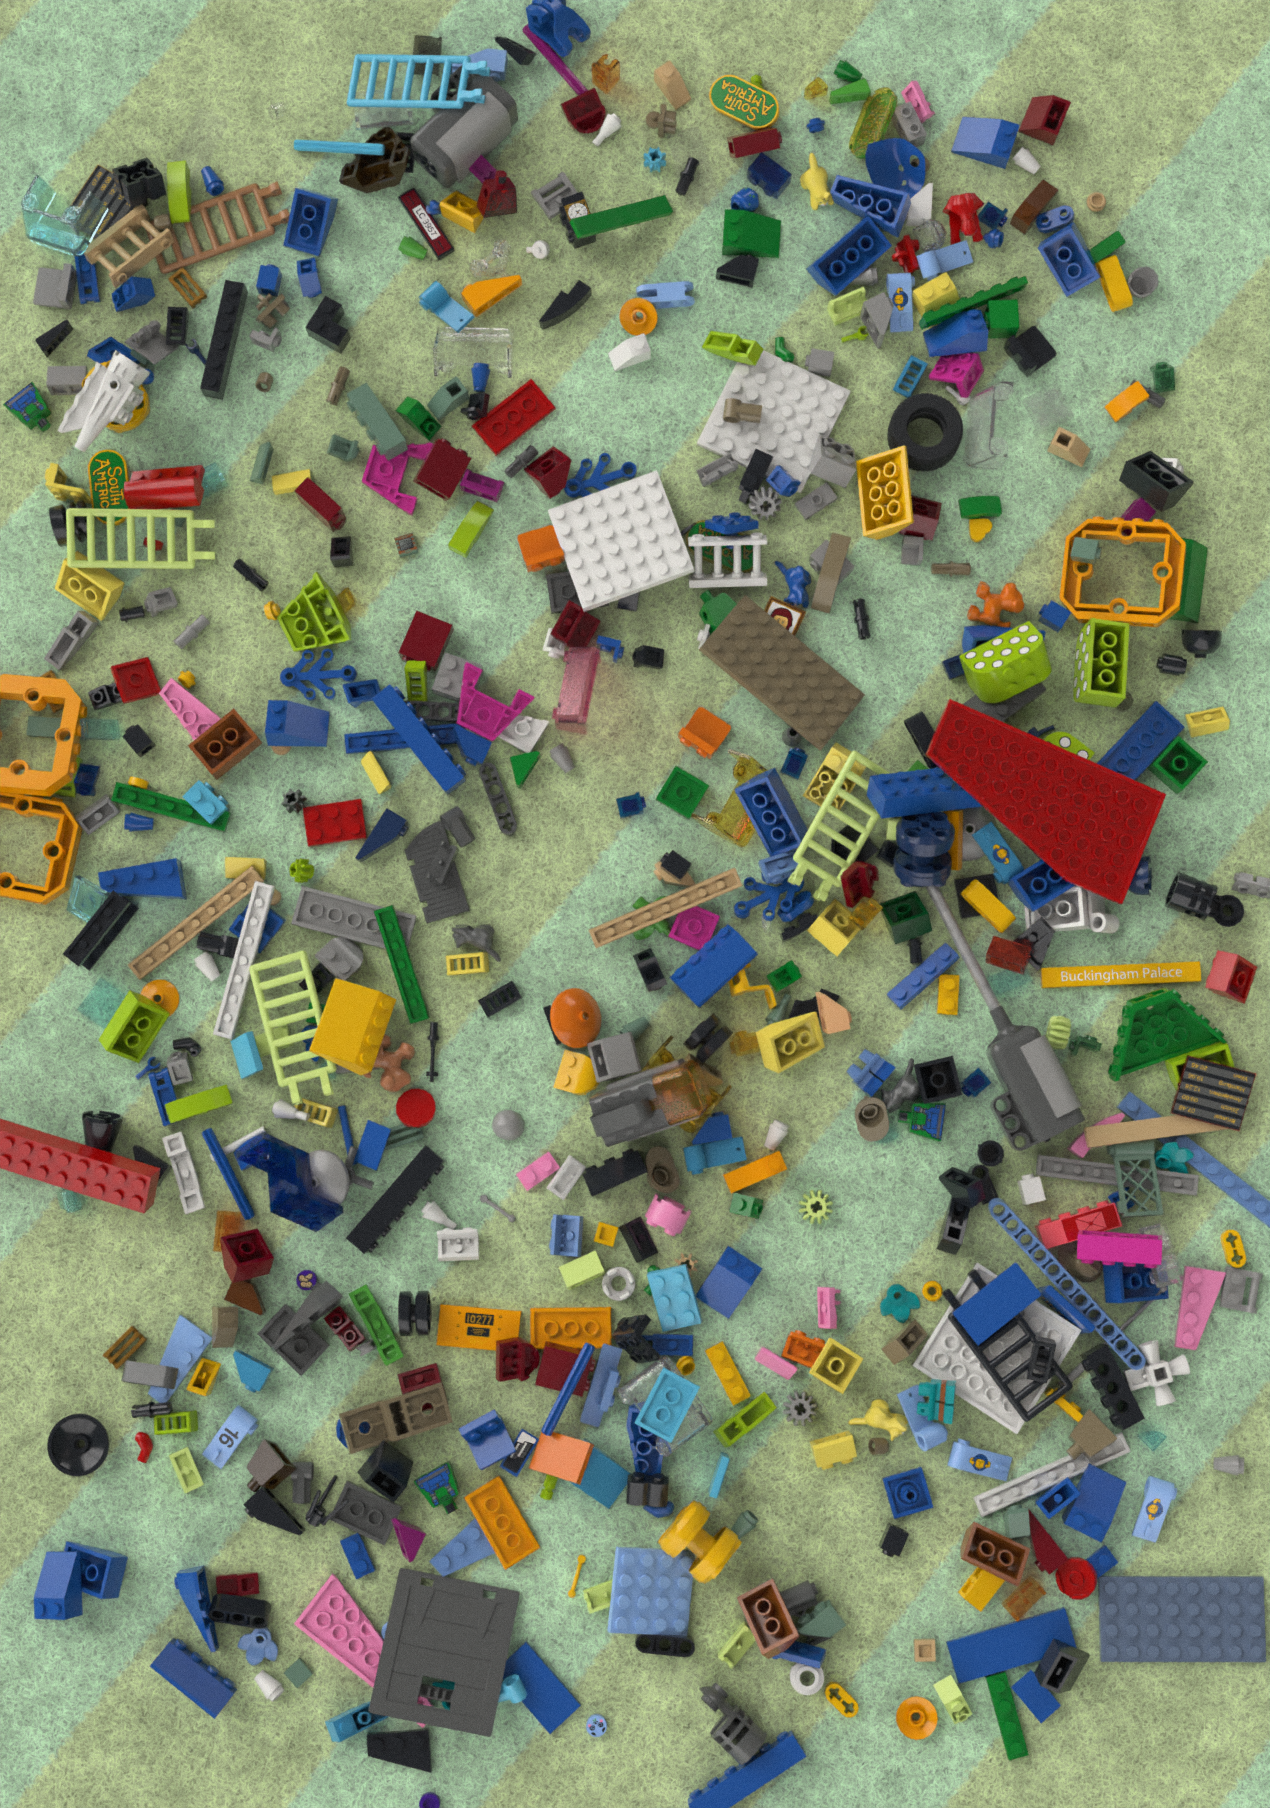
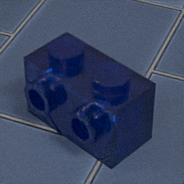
M763 152L759 154L747 170L749 182L755 186L758 185L767 196L774 197L776 200L791 183L792 174Z

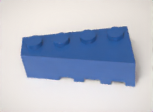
M177 858L98 872L101 892L106 895H110L114 890L121 896L187 900L181 861Z

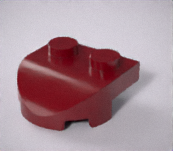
M595 88L560 104L569 126L576 132L583 134L593 133L604 122L606 116L605 106L602 105Z
M856 861L842 873L840 877L847 907L854 908L863 897L872 898L875 890L872 889L874 882L879 881V871L875 865Z
M519 1337L497 1340L496 1380L498 1382L512 1379L525 1381L530 1378L531 1372L537 1369L540 1356L538 1350L530 1342Z

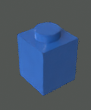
M272 264L260 265L256 284L259 294H271V296L278 297L282 274L277 266Z
M1051 600L1048 605L1044 604L1038 613L1041 615L1038 621L1058 633L1071 612Z

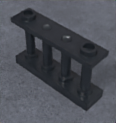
M113 890L64 951L63 955L77 966L81 967L82 965L90 971L139 908Z

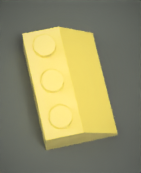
M79 551L75 552V560H87L85 555ZM65 558L55 590L102 621L119 599L125 583L104 568H70L67 564V558Z

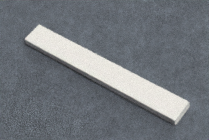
M258 881L254 883L214 1028V1035L231 1040L234 1039L251 977L249 967L255 963L275 886Z
M1123 1433L1115 1434L1117 1437L1116 1441L1090 1459L1083 1453L1076 1460L1067 1455L974 1496L973 1499L981 1517L1050 1488L1066 1477L1070 1479L1084 1473L1089 1463L1097 1467L1131 1452Z

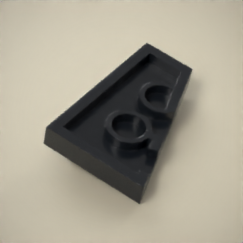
M429 1728L367 1733L368 1757L432 1772Z

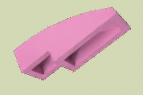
M1118 1113L1106 1117L1092 1126L1120 1123L1125 1114ZM1084 1131L1067 1147L1078 1158H1083L1090 1150V1148H1087Z

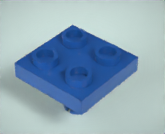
M738 512L729 513V516L726 517L715 515L712 516V519L705 520V528L726 534V536H738V532L759 529L757 520L751 519V516H742ZM726 545V548L733 549V545Z
M921 1466L882 1478L894 1519L934 1508Z

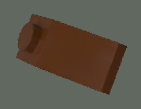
M252 1279L235 1283L231 1282L224 1300L258 1315L265 1314V1307L256 1284L251 1282Z

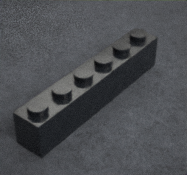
M225 280L200 386L205 397L221 400L224 398L248 295L245 284L241 282Z
M425 1145L346 1239L363 1254H366L368 1251L372 1253L379 1245L376 1241L381 1236L386 1237L392 1230L390 1225L394 1220L398 1222L404 1216L405 1212L403 1210L406 1206L409 1205L411 1207L418 1199L416 1196L421 1189L425 1191L432 1183L430 1178L434 1174L438 1176L445 1166L442 1164L445 1160Z

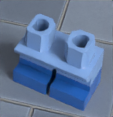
M864 1049L858 1057L866 1064L861 1070L853 1063L846 1072L858 1088L868 1097H872L896 1067L885 1061L877 1053L873 1054Z

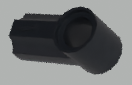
M200 932L197 940V949L234 958L239 939L226 935L218 936Z
M974 1164L969 1168L968 1173L974 1175V1171L977 1168L983 1170L981 1182L985 1199L981 1203L984 1205L992 1199L999 1197L989 1176L988 1168L984 1165Z

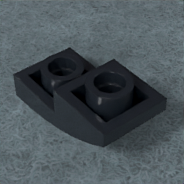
M116 683L104 684L88 692L94 710H100L122 702Z
M811 912L802 914L800 919L797 920L798 928L795 929V926L784 928V932L780 934L782 943L806 931L818 918L817 914L812 915Z

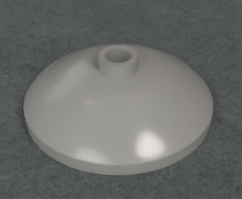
M984 807L958 809L963 810L962 860H977L985 856V854L972 837V834L990 822L997 829L995 820ZM967 826L972 827L973 831L971 833L966 831Z
M315 1150L308 1153L301 1160L297 1171V1183L303 1198L311 1206L320 1210H329L339 1206L345 1200L349 1191V1174L345 1164L336 1154L328 1150Z

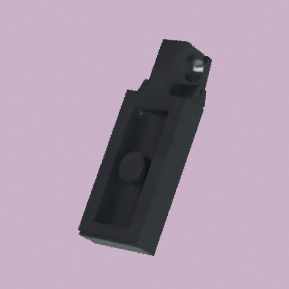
M755 449L740 482L739 490L742 493L739 501L747 503L750 495L755 496L754 490L759 491L773 456Z

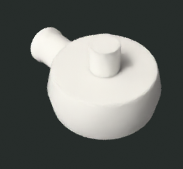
M538 240L532 247H527L526 252L533 253L536 258L543 259L548 256L550 247L547 242Z

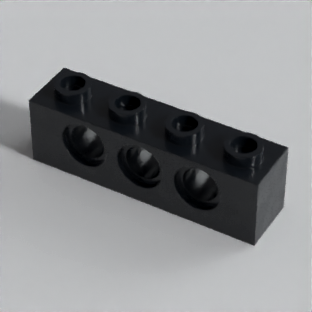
M1100 1343L1080 1354L1082 1358L1081 1364L1085 1371L1090 1373L1092 1377L1090 1380L1095 1390L1099 1391L1101 1395L1100 1401L1103 1407L1108 1409L1111 1415L1109 1419L1113 1426L1125 1430L1145 1419L1108 1345ZM1103 1364L1104 1372L1099 1374L1098 1367ZM1112 1382L1114 1389L1109 1393L1107 1387ZM1119 1401H1122L1123 1408L1118 1411L1117 1404Z

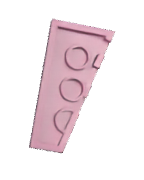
M170 678L159 692L193 740L221 719L173 678Z

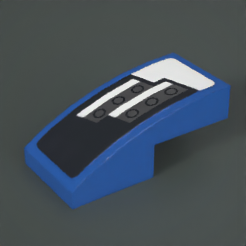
M521 1429L513 1443L516 1452L504 1458L499 1467L517 1478L539 1439Z

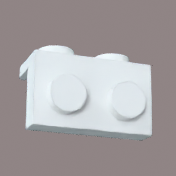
M466 1227L462 1230L445 1228L437 1231L438 1261L479 1260V1235L477 1229Z

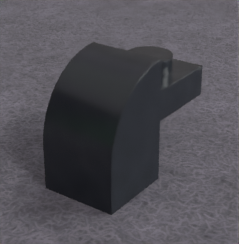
M651 948L633 955L646 989L649 992L659 990L667 985Z

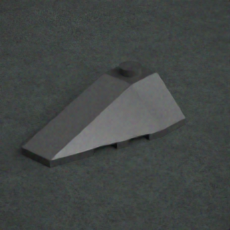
M327 1281L322 1284L318 1282L311 1287L310 1290L312 1292L307 1296L273 1345L272 1351L275 1353L337 1306L343 1297L341 1293Z

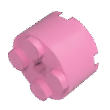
M656 1193L645 1214L647 1218L646 1223L653 1227L659 1225L665 1228V1233L674 1237L677 1233L681 1234L692 1211L688 1209L686 1212L683 1210L685 1206L666 1196L660 1199L658 1198L660 1194Z

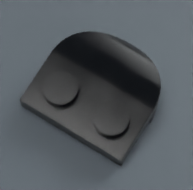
M849 825L838 832L854 843L857 842L861 834ZM869 836L855 862H866L880 850ZM832 838L830 851L846 861L852 850Z

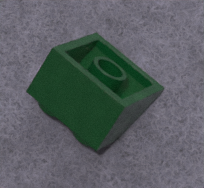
M916 891L878 904L895 945L932 931L929 913Z

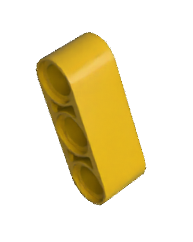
M1117 256L1105 257L1095 263L1101 276L1099 279L1111 311L1115 312L1131 307L1133 305L1132 296Z
M974 879L961 892L962 897L1000 933H1003L1016 920L1014 914L978 880Z

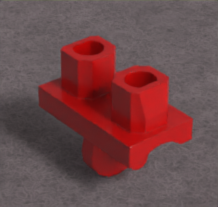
M904 235L903 240L896 244V253L891 257L893 262H899V265L903 266L904 273L910 272L912 274L920 269L915 256V252L919 250L920 245L918 240L910 239V235Z

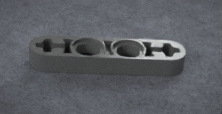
M409 701L412 706L416 705L415 710L418 719L422 717L424 721L457 722L458 714H455V718H452V707H455V712H458L459 703ZM422 706L429 707L430 712L427 716L419 714V709ZM447 707L449 709L448 716H439V709Z
M484 763L479 768V774L500 831L507 836L513 835L517 830V823L497 769L492 763ZM485 768L493 769L494 771L491 772L492 778H497L498 780L486 784L485 782L489 781L487 774L483 775ZM498 785L500 787L499 794H490V787ZM499 803H504L507 805V810L504 813H498L496 806ZM511 814V817H507L509 823L514 824L511 827V831L503 829L505 822L504 819L499 820V817L502 818Z

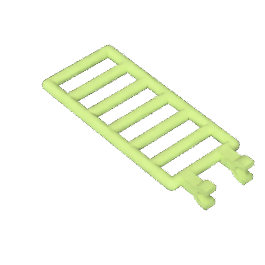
M68 508L66 510L67 564L70 568L193 569L195 567V559L215 560V552L195 551V528H215V520H195L192 510ZM74 516H86L87 560H75ZM95 516L107 517L108 560H96ZM115 517H127L128 561L116 560ZM135 517H147L148 561H136ZM155 517L167 518V561H156ZM175 518H187V561H175Z
M852 751L793 856V860L798 865L787 881L793 885L800 886L807 869L824 879L812 896L818 901L825 902L832 885L835 887L842 885L840 876L855 862L880 817L876 809H873L841 788L847 777L865 790L868 789L869 782L850 771L856 760L878 775L890 774L857 751ZM836 795H839L870 815L867 824L863 826L832 806L831 804ZM827 812L861 833L856 843L822 823ZM817 829L852 850L846 861L812 840ZM808 846L842 867L837 878L802 857Z
M299 951L251 965L249 971L279 1086L285 1087L289 1085L292 1103L295 1105L303 1103L298 1083L320 1077L324 1095L326 1097L334 1095L329 1074L334 1073L337 1067L335 1063L327 1059L328 1066L288 1078H285L283 1066L318 1057V1055L306 1051L280 1059L277 1047L312 1038L317 1028L276 1040L272 1029L314 1016L317 1026L320 1022L322 1010L306 951ZM296 960L301 961L303 971L260 982L258 971ZM305 978L308 990L265 1001L263 990ZM310 997L313 1009L270 1021L268 1009Z

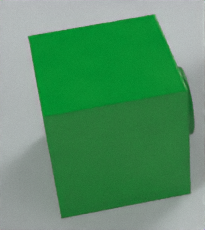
M1018 299L988 301L984 312L988 339L1016 336L1019 329Z

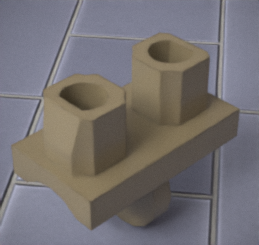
M666 104L660 105L661 114L656 111L647 114L646 124L652 129L658 128V137L664 138L665 133L675 134L677 126L676 112L668 111Z
M282 293L271 304L269 303L273 298L271 294H268L265 298L260 294L257 296L259 303L255 307L259 311L263 307L266 308L255 319L259 324L262 322L270 329L277 322L270 314L274 309L281 316H284L290 310L284 301L285 297Z

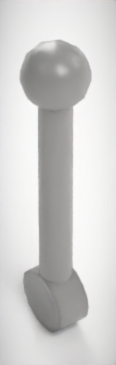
M487 1195L480 1196L481 1202H486L508 1218L509 1222L515 1221L516 1217L513 1214H508L491 1202Z

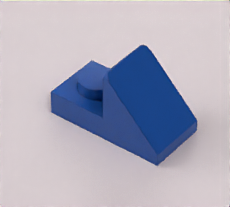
M377 679L342 685L348 703L354 708L363 702L373 701L371 698L381 691Z

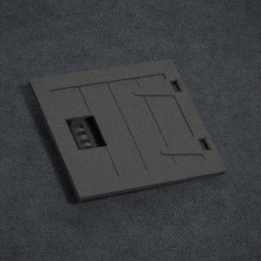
M400 1568L369 1712L491 1737L520 1593L495 1586ZM421 1577L434 1580L432 1587L420 1585ZM483 1590L496 1592L495 1599L484 1598ZM427 1676L455 1682L454 1690L426 1685L422 1683V1678ZM418 1697L451 1703L450 1710L417 1704Z

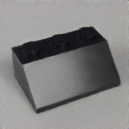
M1152 451L1126 461L1119 479L1127 488L1137 493L1142 499L1152 504L1161 512L1174 507L1194 483V481Z
M631 1148L622 1152L623 1157L615 1159L613 1156L604 1160L605 1165L597 1168L595 1164L586 1168V1173L582 1175L591 1196L598 1195L647 1173L639 1151H634Z

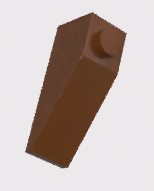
M1043 179L1013 214L1010 225L1026 234L1037 217L1056 195L1058 189Z

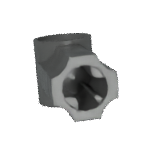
M458 806L440 815L443 826L448 831L450 830L460 848L465 847L476 839L466 824L465 816Z
M292 1462L296 1467L295 1471L291 1473V1480H293V1503H310L314 1463Z

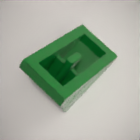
M533 751L510 757L516 786L521 789L540 759V752Z

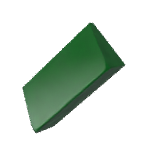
M1119 231L1114 232L1089 250L1094 263L1099 262L1125 244L1126 241Z

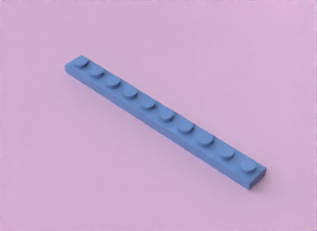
M1128 1092L1116 1107L1133 1121L1162 1117L1131 1092ZM1186 1135L1157 1139L1163 1145L1169 1142H1177L1179 1148H1187L1193 1152L1194 1157L1186 1163L1270 1228L1269 1200Z

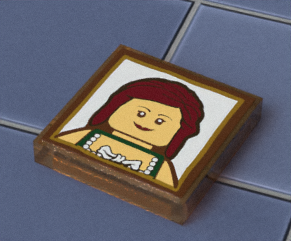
M770 596L764 610L794 636H796L806 614V611L773 596Z

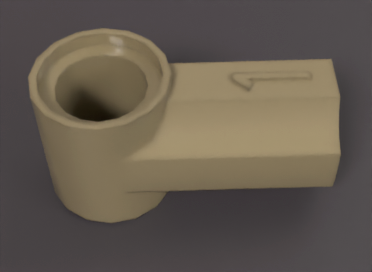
M728 398L725 400L722 419L729 423H738L739 421L760 423L762 405L742 403L741 400Z

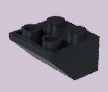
M383 1440L357 1473L365 1483L394 1503L408 1485L413 1461Z
M1053 1638L1034 1674L1040 1686L1058 1694L1070 1691L1090 1655Z

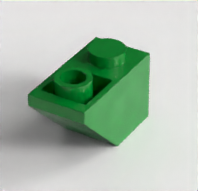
M407 396L395 410L408 425L429 441L442 427L418 400Z

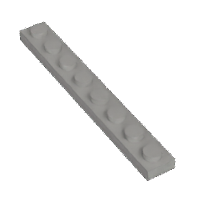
M1037 1155L1035 1175L1117 1185L1114 1164ZM1120 1165L1121 1170L1126 1174L1133 1168ZM1141 1168L1146 1173L1149 1171V1169ZM1135 1169L1130 1175L1138 1184L1144 1177ZM1156 1170L1160 1191L1197 1195L1199 1175ZM1145 1179L1141 1184L1144 1189H1153V1183L1148 1179ZM1128 1180L1123 1184L1125 1187L1136 1188Z

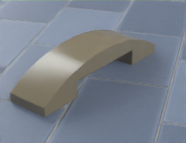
M832 533L811 605L812 609L830 613L851 537Z

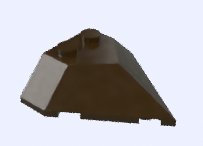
M386 121L381 124L382 129L376 134L373 133L365 142L383 144L385 146L384 155L354 154L356 158L353 162L346 163L342 168L339 179L341 184L364 193L377 192L381 189L395 187L400 184L408 163L410 151Z

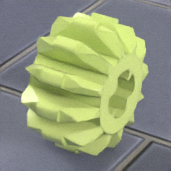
M1052 1016L1050 1018L1046 1037L1053 1049L1063 1050L1066 1048L1071 1031L1070 1019L1063 1016Z
M810 1190L811 1198L804 1194L803 1198L807 1201H799L800 1205H805V1208L799 1209V1212L803 1213L806 1211L807 1213L803 1216V1219L806 1220L811 1216V1224L814 1223L815 1217L818 1224H821L820 1216L828 1220L829 1217L825 1212H833L831 1209H826L827 1206L833 1203L832 1201L825 1203V1200L829 1197L828 1194L820 1198L821 1190H818L816 1197L814 1191ZM817 1201L819 1202L818 1205H821V1209L816 1210V1213L812 1212L813 1208L810 1207L811 1204H815Z

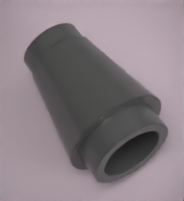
M790 727L782 733V740L787 746H796L801 741V735ZM790 732H794L796 736H791Z

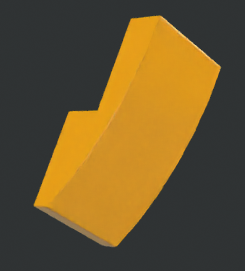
M1137 381L1111 400L1104 408L1112 419L1117 422L1131 413L1133 408L1147 400L1149 394Z

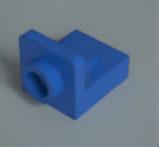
M777 465L766 479L780 495L787 497L795 494L798 486L801 484L798 479H794L780 465Z
M598 635L597 647H600L601 651L611 653V650L615 651L613 656L614 663H617L618 658L622 659L624 647H621V641Z

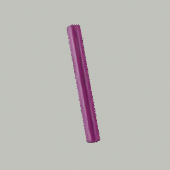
M527 24L522 29L523 33L576 94L580 95L588 91L547 42L532 33Z

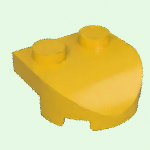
M565 1049L553 1088L576 1095H586L591 1090H595L599 1082L597 1083L591 1058Z

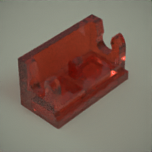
M993 936L986 953V963L1024 975L1032 948Z

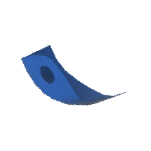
M890 138L868 144L865 154L866 167L873 184L907 192L910 199L922 189L925 182V157L918 148L901 138ZM912 155L918 157V167H913L910 164V157ZM900 165L903 166L904 171L899 170ZM903 180H906V185H902Z

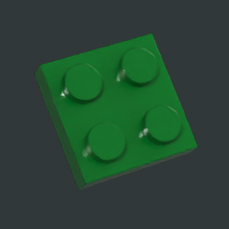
M675 766L655 800L689 820L709 785Z

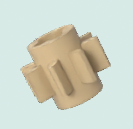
M681 1253L682 1258L680 1260L674 1259V1261L678 1263L679 1266L681 1262L689 1260L691 1268H688L691 1277L690 1272L692 1270L697 1271V1269L694 1267V1264L697 1263L698 1260L692 1261L691 1253L688 1255V1257H684V1254Z

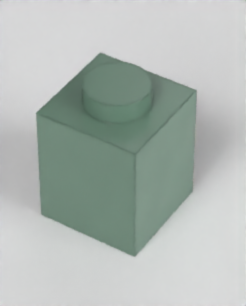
M1075 537L1070 555L1072 561L1095 564L1096 559H1100L1102 553L1099 541Z

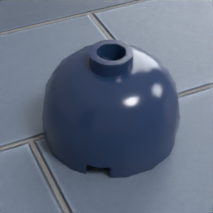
M1141 856L1128 889L1134 894L1151 895L1149 890L1152 889V868H1148L1149 863H1151L1150 856Z

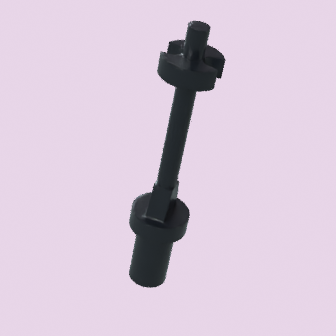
M430 1022V1036L427 1037V1040H430L431 1061L430 1072H426V1076H430V1082H434V1076H438V1072H434L436 1041H439L440 1037L438 1036V1022Z

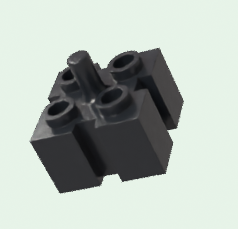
M147 157L134 161V165L127 166L125 164L112 169L116 189L122 196H125V200L131 207L141 204L147 207L148 198L157 200L166 195L163 176L157 168H154L153 163Z

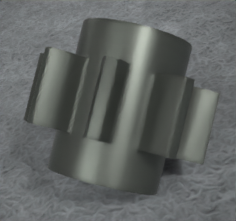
M289 789L286 795H282L284 802L281 804L287 807L286 810L289 813L295 811L299 814L300 810L306 808L304 801L307 798L302 795L299 789L296 792Z

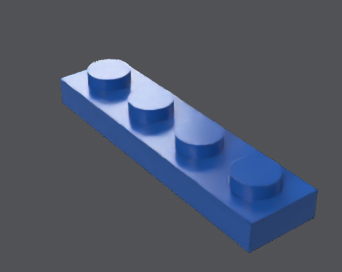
M945 942L889 991L887 997L902 1010L960 958L959 955Z

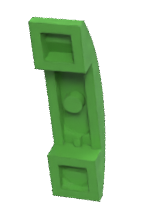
M365 1284L349 1293L357 1312L360 1313L377 1346L384 1364L387 1366L404 1357L400 1345L368 1285Z

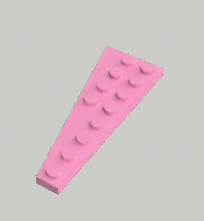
M332 1573L294 1625L371 1687H374L384 1639L336 1575ZM418 1697L417 1704L435 1707L428 1698ZM417 1723V1724H419L422 1728H424V1726L426 1725V1724H422V1723Z

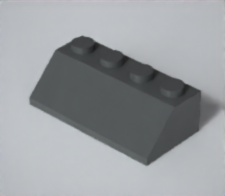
M1040 682L998 703H986L981 701L977 695H974L963 705L1001 722H1005L1046 691V688Z

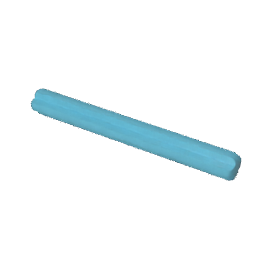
M294 140V150L369 155H384L385 146L383 144Z

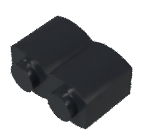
M642 1472L628 1474L626 1504L667 1507L669 1477L661 1473L649 1476Z

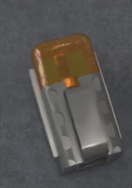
M681 1058L612 1082L606 1086V1089L598 1091L589 1099L593 1113L590 1121L596 1136H601L605 1145L610 1147L699 1118L711 1106L712 1096L698 1062L694 1060L685 1061Z

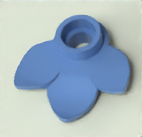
M267 1627L262 1629L255 1628L252 1633L244 1634L238 1642V1648L247 1650L246 1659L250 1665L259 1664L264 1657L275 1661L278 1655L277 1644L271 1640L272 1635ZM257 1636H262L264 1640L259 1639Z

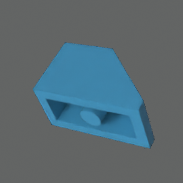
M239 1349L235 1350L233 1356L241 1382L251 1392L262 1391L274 1368Z

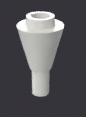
M614 113L612 115L607 114L599 131L600 133L592 143L598 147L605 138L622 127L620 124L621 119Z
M282 1099L275 1102L272 1108L275 1118H298L308 1121L310 1117L309 1113L299 1111Z
M432 1201V1203L427 1202L421 1211L424 1213L423 1218L443 1224L447 1228L454 1230L457 1225L447 1218V1215L435 1201Z

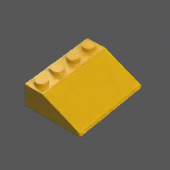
M906 446L856 461L863 536L878 540L892 536L914 523Z
M336 978L309 1051L359 1075L371 1072L396 999L380 991Z

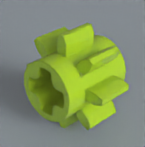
M300 858V860L296 859L290 865L289 873L291 877H295L294 882H308V879H311L314 875V867L309 864V859Z

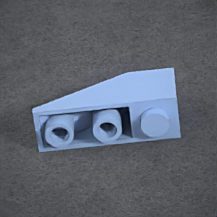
M488 48L468 55L471 58V63L487 61V67H490L489 76L495 82L505 81L508 62L507 50ZM452 63L450 75L463 64Z

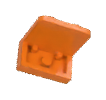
M553 525L518 535L517 540L528 572L540 571L544 567L556 566L565 561L562 547H560Z
M699 707L686 727H682L678 733V738L686 747L691 746L701 757H707L711 760L730 732L731 726L705 708Z

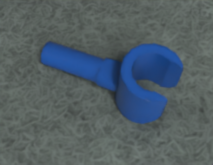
M156 1057L149 1058L148 1065L135 1076L138 1080L150 1070H157L160 1067V1063L156 1066H151V1062Z

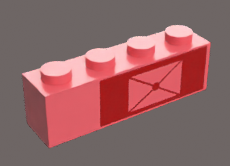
M1104 1200L1096 1203L1097 1207L1090 1209L1089 1206L1078 1208V1213L1072 1215L1070 1212L1059 1214V1219L1052 1221L1051 1218L1039 1220L1040 1224L1035 1226L1038 1238L1049 1249L1078 1240L1079 1230L1105 1232L1121 1227L1122 1223L1116 1204Z

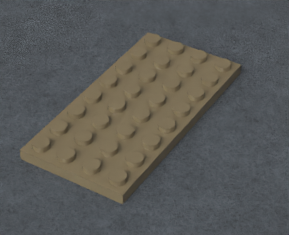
M744 595L699 649V651L820 751L865 696L863 692L746 595Z

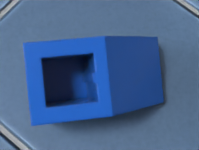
M131 276L112 293V301L116 312L146 305L155 297L151 279Z

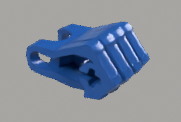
M533 0L532 4L526 7L530 31L547 42L562 57L568 56L573 48L568 36L574 37L578 42H584L590 38V28L573 9L566 6V0Z

